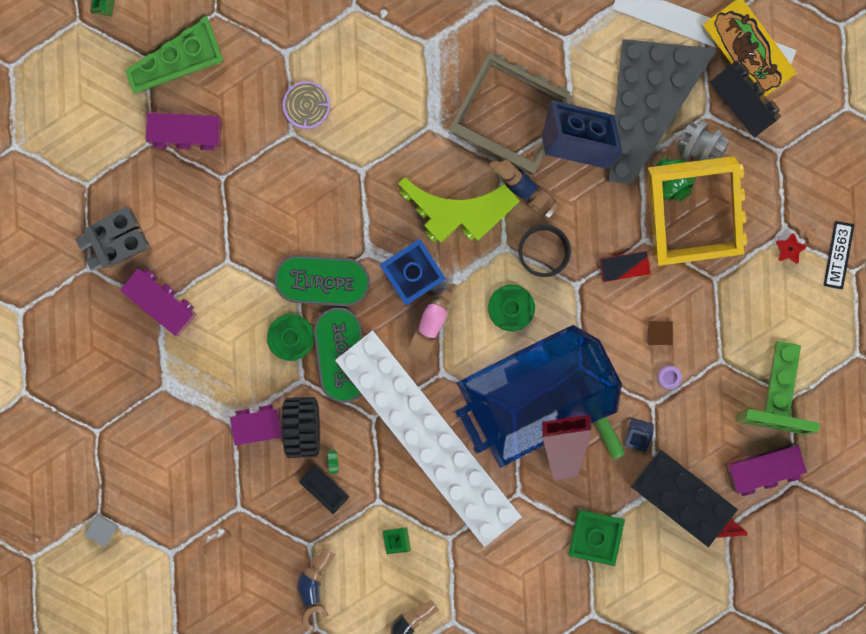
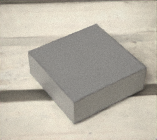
M97 514L84 536L106 547L117 530L118 525Z

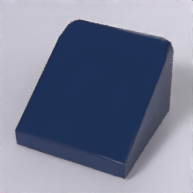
M631 418L623 446L646 452L654 433V424Z

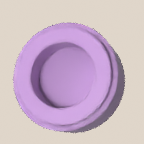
M664 366L657 374V381L665 389H675L682 381V374L674 366Z

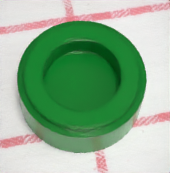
M327 450L328 474H337L338 472L336 450Z

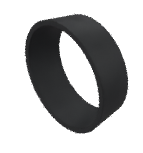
M538 225L529 229L523 235L519 243L518 254L521 264L528 272L538 277H551L560 273L567 266L571 256V246L567 236L557 227ZM537 231L553 232L564 244V259L561 265L552 272H535L526 265L523 259V244L532 233Z

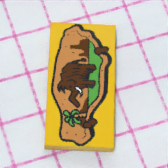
M735 0L701 26L729 65L737 60L739 64L743 63L748 68L750 78L754 83L758 82L763 87L765 96L797 74L744 0Z

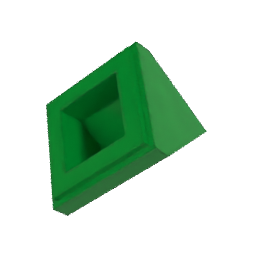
M92 0L91 14L112 17L114 0Z

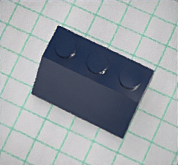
M551 100L542 133L545 155L609 169L622 152L615 116Z

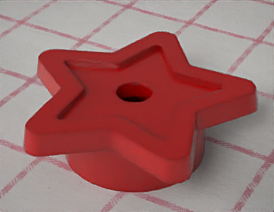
M791 233L787 240L776 241L780 250L778 260L790 259L795 264H798L799 253L805 250L807 246L798 243L795 234Z

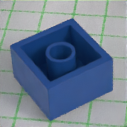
M418 239L380 264V267L406 306L446 280L421 239Z

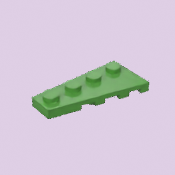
M205 16L200 22L191 28H187L181 35L172 41H168L160 49L152 54L150 53L125 70L133 93L137 94L223 63L224 60L210 21Z

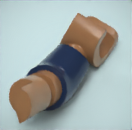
M509 160L489 163V166L505 181V185L514 194L526 202L529 199L531 200L529 206L542 218L549 219L559 207V203L543 189L538 191V185L523 170L515 168Z
M323 548L318 557L315 556L311 562L312 567H308L305 572H302L297 582L299 596L302 604L306 606L302 612L303 624L310 632H314L315 628L314 624L308 620L313 612H320L323 617L329 616L326 608L318 604L320 602L319 587L321 585L320 580L323 577L321 573L326 572L336 554Z

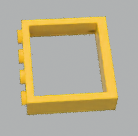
M735 156L648 167L653 250L658 266L744 254V246L747 245V235L743 231V223H746V213L742 209V201H745L744 187L741 186L740 178H744V169ZM730 172L734 242L667 251L662 181Z

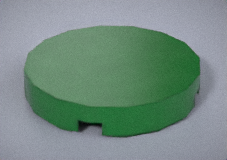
M509 284L501 286L493 292L489 299V317L495 326L504 331L514 332L522 330L534 317V299L528 290L520 285Z
M285 314L271 323L268 330L267 343L276 357L285 361H296L304 358L311 351L314 345V330L304 317L297 314Z

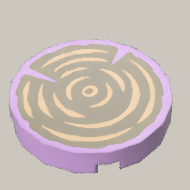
M310 81L299 82L291 86L285 93L283 111L288 121L295 127L314 129L328 118L330 99L326 91L319 84Z

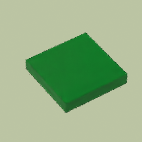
M578 509L568 556L615 566L625 519Z

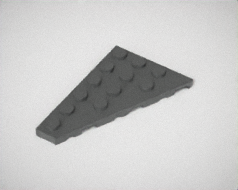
M622 40L614 114L622 152L609 167L608 182L632 184L712 59L715 54V48Z

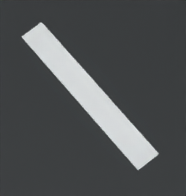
M615 0L612 9L717 48L701 27L711 19L707 16L664 0ZM776 43L790 64H792L796 50Z

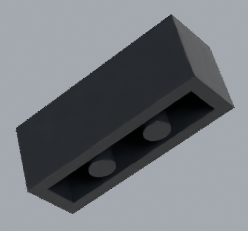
M736 60L713 78L710 83L755 138L781 117L779 114L780 109L774 101H769L766 98L763 87L758 82L754 83L750 78L748 68L743 63L739 64Z

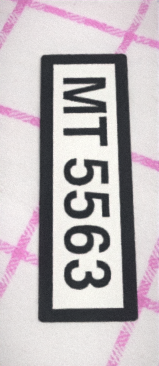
M839 221L834 223L823 284L825 287L843 289L854 224Z

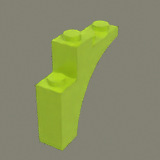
M406 177L398 183L401 188L398 192L407 202L411 199L417 205L415 210L423 219L427 216L430 220L424 225L427 229L424 234L433 243L438 241L441 244L460 225L464 227L461 231L470 241L475 239L478 242L520 202L505 184L481 197L467 200H450L424 192L412 184Z

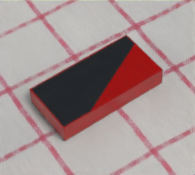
M647 251L599 259L603 282L651 274Z

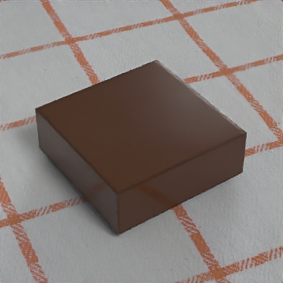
M648 321V345H673V321Z

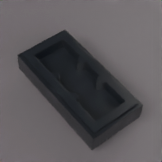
M316 464L299 481L332 514L350 497Z

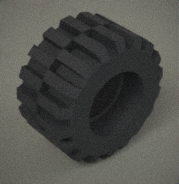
M315 397L285 398L283 402L282 439L284 453L287 458L317 457L319 454L320 416L318 401Z

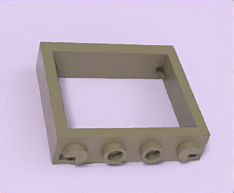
M488 53L449 128V133L501 160H509L516 168L533 176L545 154L543 142L533 161H530L461 125L490 67H493L559 102L570 104L574 97L564 87L558 85L556 88L548 84L549 80L538 74L534 77L527 73L528 69L520 64L513 66L506 62L507 58L504 56Z

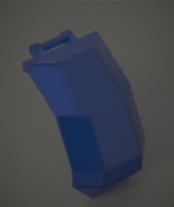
M571 325L456 382L467 404L455 410L454 413L464 425L474 445L473 450L475 454L490 448L499 468L544 446L542 438L543 421L590 414L591 423L617 413L622 382L600 339L575 325ZM470 411H472L486 438L484 442H482L468 414Z

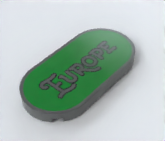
M296 255L288 257L280 263L275 272V286L279 294L290 302L352 306L362 301L367 295L370 288V277L365 267L353 259Z
M332 308L319 316L314 327L320 384L322 390L330 399L340 403H347L356 400L362 393L335 360L363 338L361 323L354 313L344 308Z

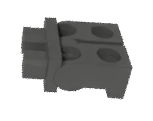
M124 207L92 226L85 228V233L76 238V242L82 251L93 247L96 253L86 259L90 270L111 268L139 253L152 249L143 230L138 229L141 226L132 208Z

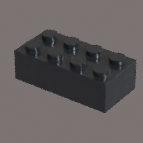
M658 449L630 485L631 488L708 548L738 511L735 506L661 449Z

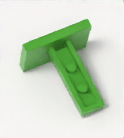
M782 341L775 342L764 412L751 409L738 412L736 422L802 435L819 432L820 423L790 417L801 345Z

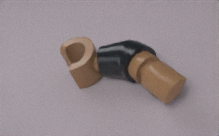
M432 600L423 606L419 603L413 608L414 611L412 613L408 611L405 615L400 614L391 625V634H413L415 632L414 629L419 626L418 622L421 620L422 622L426 621L439 611V608Z

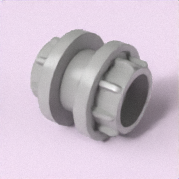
M702 121L700 124L693 122L683 132L678 142L677 150L683 153L682 158L686 161L692 156L699 159V161L723 158L729 146V141L723 137L724 132L719 129L714 135L706 131L708 128L706 122Z

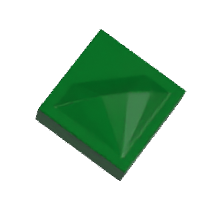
M407 527L383 530L386 554L411 551Z

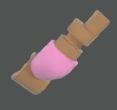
M449 284L446 290H436L434 300L425 308L418 331L415 333L407 350L408 355L424 362L427 361L435 343V337L448 315L447 305L450 304L456 291V284Z

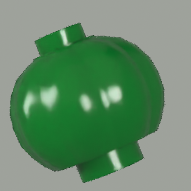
M667 157L659 161L656 166L686 163L687 161L682 159L669 160ZM696 177L662 181L663 200L671 201L675 199L676 202H680L693 193L691 188L695 185Z

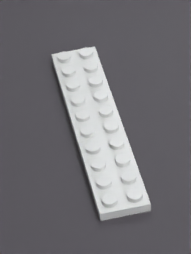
M373 330L335 360L484 547L521 518V515Z

